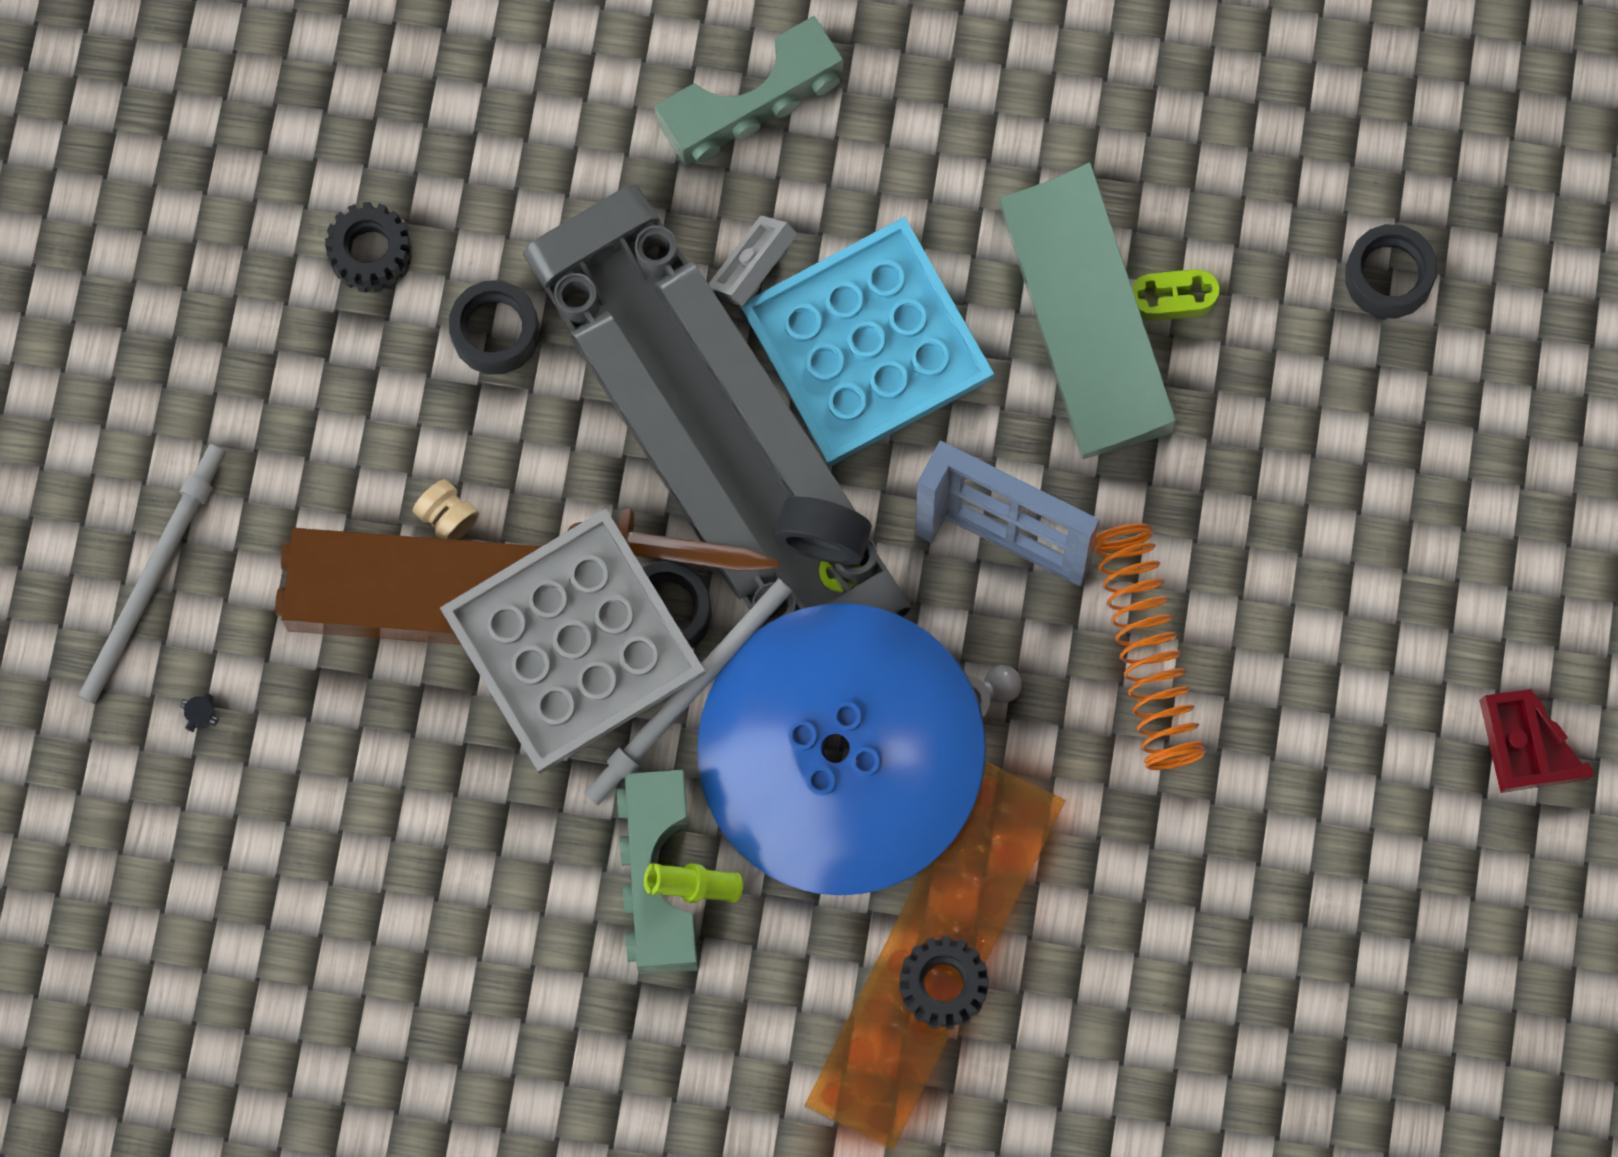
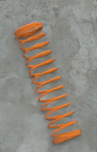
M1134 523L1117 526L1097 534L1094 552L1105 557L1098 567V570L1109 575L1104 580L1102 587L1109 592H1114L1107 600V605L1114 610H1119L1111 618L1113 625L1123 628L1116 635L1115 641L1121 645L1128 646L1119 656V659L1125 663L1132 664L1124 672L1125 678L1136 682L1128 690V695L1134 699L1141 700L1132 709V713L1138 717L1145 718L1138 724L1136 731L1142 735L1150 736L1141 744L1143 751L1151 753L1144 760V763H1146L1145 767L1150 770H1163L1198 761L1204 757L1206 751H1204L1205 747L1202 746L1204 743L1202 741L1183 743L1167 749L1154 750L1145 748V745L1158 737L1197 729L1200 724L1194 722L1186 723L1163 731L1141 730L1144 724L1153 719L1184 714L1192 711L1195 706L1192 704L1181 705L1158 713L1137 712V709L1148 701L1188 693L1191 688L1188 686L1176 687L1153 695L1133 694L1135 688L1146 682L1172 679L1184 675L1186 672L1184 668H1177L1156 673L1146 678L1128 676V673L1139 665L1168 661L1179 657L1182 653L1179 650H1172L1141 660L1124 658L1128 651L1137 646L1168 642L1175 639L1178 635L1175 632H1167L1150 636L1137 642L1120 640V636L1131 629L1157 626L1167 623L1173 618L1170 614L1149 617L1133 624L1115 622L1116 618L1126 611L1157 607L1167 603L1169 600L1168 597L1159 596L1128 606L1111 604V601L1122 593L1154 589L1163 585L1165 581L1160 578L1149 579L1131 584L1122 589L1107 586V583L1118 575L1143 573L1156 569L1160 565L1159 561L1153 560L1127 566L1118 571L1103 569V565L1112 558L1131 557L1154 550L1156 544L1143 543L1153 535L1152 527L1144 523ZM1143 532L1127 539L1107 542L1120 535ZM1119 550V551H1116V552H1114V553H1104V552H1100V551ZM1183 755V756H1180V757H1176V758H1172V759H1167V758H1170V757Z

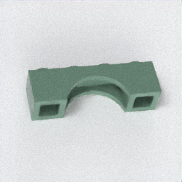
M815 16L775 37L776 60L773 70L764 83L753 91L738 96H721L708 92L696 83H693L654 105L657 124L685 167L695 161L703 163L718 154L721 149L720 147L735 138L738 141L747 139L759 130L760 124L774 116L777 118L785 117L799 107L800 101L814 93L818 96L824 95L839 84L840 79L843 78V59Z
M683 770L625 774L626 788L617 789V806L619 818H628L629 836H620L622 866H631L632 884H623L625 914H634L635 932H626L628 962H637V969L640 975L698 970L693 914L672 906L660 894H647L644 888L645 871L651 863L654 864L660 848L671 836L688 827Z

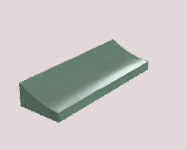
M1089 162L1036 186L1000 197L999 205L1082 460L1172 434L1176 420L1091 163Z

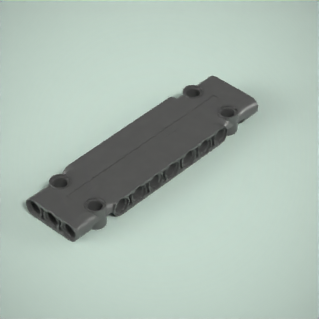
M637 185L626 186L540 236L523 251V256L556 306L560 319L570 328V334L577 349L700 542L747 548L780 562L778 568L766 570L736 571L718 568L739 600L743 599L748 608L751 609L779 578L793 590L784 600L788 609L782 616L803 608L835 603L876 607L904 617L911 611L912 606L877 554L875 543L870 538L864 552L869 560L863 567L851 568L844 564L829 563L833 567L826 569L828 578H835L843 592H836L827 588L821 581L819 575L820 560L794 552L780 544L774 537L781 510L787 498L795 496L812 497L843 505L854 511L855 509L697 266L692 261L687 262L677 247L674 234L664 227ZM656 246L666 248L669 251L668 255L660 260H651L645 256L650 248ZM573 294H583L589 298L587 303L579 308H572L565 304L567 298ZM847 582L857 583V585L851 589ZM769 617V618L764 622V624L760 627V629L763 628V627H764L765 625H767L768 623H770V622H772V621H774V620H776V619H778V618H780V617H777V618H770V617Z

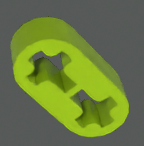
M1199 269L1143 275L1132 286L1141 317L1145 321L1207 315L1214 309L1219 296L1217 279L1211 273ZM1192 284H1200L1202 291H1209V293L1205 294L1203 302H1195L1193 295L1178 296V294L1189 293ZM1153 288L1154 294L1157 296L1171 295L1159 298L1155 307H1149L1147 300L1139 299L1144 296L1145 289Z

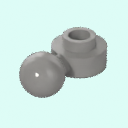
M1008 665L993 667L986 674L984 682L976 677L967 676L976 693L983 717L989 709L991 699L998 703H1008L1016 699L1022 689L1020 674Z

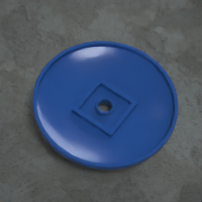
M835 603L803 608L786 614L768 623L748 639L719 672L708 693L698 731L697 753L698 769L707 804L726 838L744 858L768 876L797 889L826 895H855L879 891L915 876L930 866L950 847L968 822L976 805L983 783L987 748L985 726L976 693L958 661L942 643L914 622L895 613L866 605ZM836 734L844 736L850 746L847 758L839 763L830 761L824 751L826 741Z

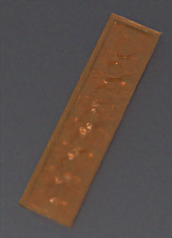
M986 762L982 787L968 822L950 847L930 866L921 871L805 1103V1108L894 1151L954 1030H945V1027H937V1030L929 1028V1024L924 1022L920 1024L914 1019V1015L910 1011L907 1012L899 990L902 964L917 944L921 946L925 943L926 939L934 937V940L942 939V936H951V940L959 941V938L966 941L968 947L971 949L975 948L980 953L982 962L985 961V964L987 963L1065 805V799ZM937 965L926 974L924 985L927 993L932 998L938 1001H950L961 993L963 978L954 967L950 965Z

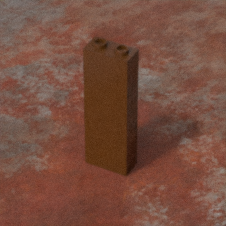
M292 527L291 542H284L282 545L281 569L287 570L285 588H278L275 614L281 617V621L288 632L462 645L440 607L542 546Z

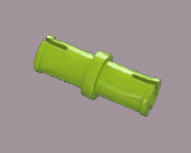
M651 863L644 874V888L647 894L679 896L689 903H698L702 899L735 903L742 895L743 880L738 872L706 870L700 864L690 863L685 867Z

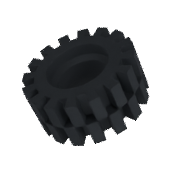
M942 936V939L934 940V937L926 939L925 943L921 946L917 944L911 950L908 958H905L900 973V996H902L903 1005L907 1012L910 1011L914 1015V1019L920 1024L921 1022L927 1023L929 1028L936 1030L937 1027H945V1030L954 1029L956 1025L962 1024L963 1026L967 1024L974 1015L977 1016L986 1000L989 978L985 961L982 962L980 953L975 948L971 949L967 946V942L960 938L959 941L951 940V936ZM937 965H950L959 971L963 978V989L955 999L938 1001L927 993L924 980L926 974Z

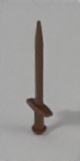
M631 508L624 510L617 524L619 531L635 556L736 571L776 569L780 566L778 560L747 548L633 532L634 512ZM582 522L572 524L567 531H569L570 529L574 528Z

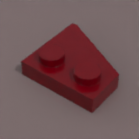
M1531 689L1485 695L1479 700L1500 793L1586 781L1594 776L1592 767L1588 762L1581 763L1565 742L1568 736L1557 722L1552 721L1547 716L1544 705Z

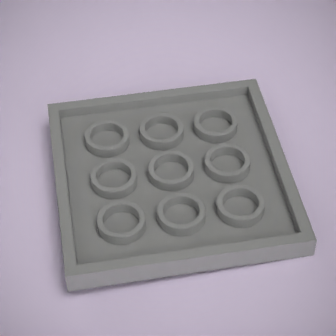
M607 509L602 510L440 607L539 774L706 674Z

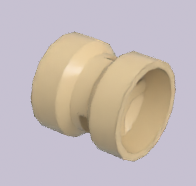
M447 479L440 480L423 493L413 507V513L423 523H430L435 528V535L439 539H461L474 526L480 515L470 502H462L457 497V489Z

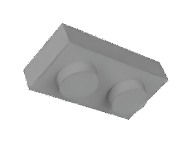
M761 215L709 282V286L719 300L743 307L747 300L758 292L760 283L773 266L786 255L789 245L798 235L787 222Z

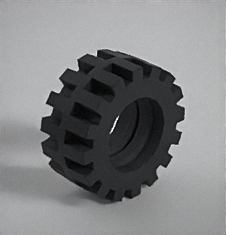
M363 202V208L357 209L355 204L348 206L349 212L345 215L340 211L335 216V225L330 223L327 229L328 238H325L327 257L338 279L341 278L343 283L349 288L356 286L359 292L367 293V288H373L374 292L382 291V285L388 284L389 287L397 284L395 278L398 275L402 278L407 272L406 265L411 264L412 259L410 237L399 215L394 210L389 212L387 206L380 203L377 208L373 207L371 202ZM366 232L380 233L388 241L387 252L379 260L372 263H360L350 256L352 241L357 236Z

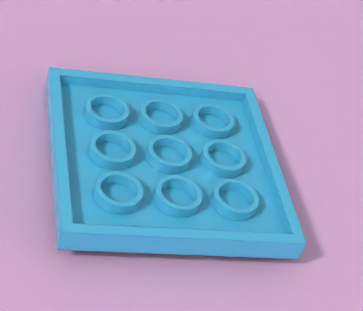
M905 216L748 299L743 307L740 306L828 467L839 463L995 379L991 367Z

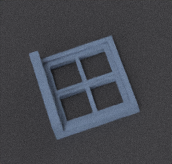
M941 440L917 482L916 536L933 543L946 519L1081 587L1090 569L1100 519ZM965 478L1009 499L1010 506L964 484ZM963 500L1007 521V526L964 505ZM1022 506L1069 529L1068 535L1022 513ZM1019 528L1065 550V553L1062 554L1020 533Z

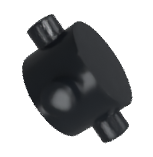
M205 693L204 697L196 696L189 700L183 699L181 701L180 708L184 709V716L188 721L185 728L188 731L194 732L195 728L202 729L218 724L219 717L215 716V709L211 704L214 697L211 694Z

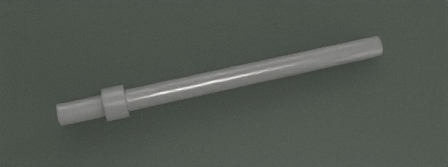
M209 444L193 476L187 475L179 491L182 497L78 694V697L94 705L97 702L199 504L205 505L213 490L210 483L226 454L219 447Z
M778 578L701 663L706 674L675 692L624 749L619 746L608 758L607 763L609 766L584 792L592 802L599 805L617 784L625 778V774H632L641 766L638 761L793 592L781 579Z

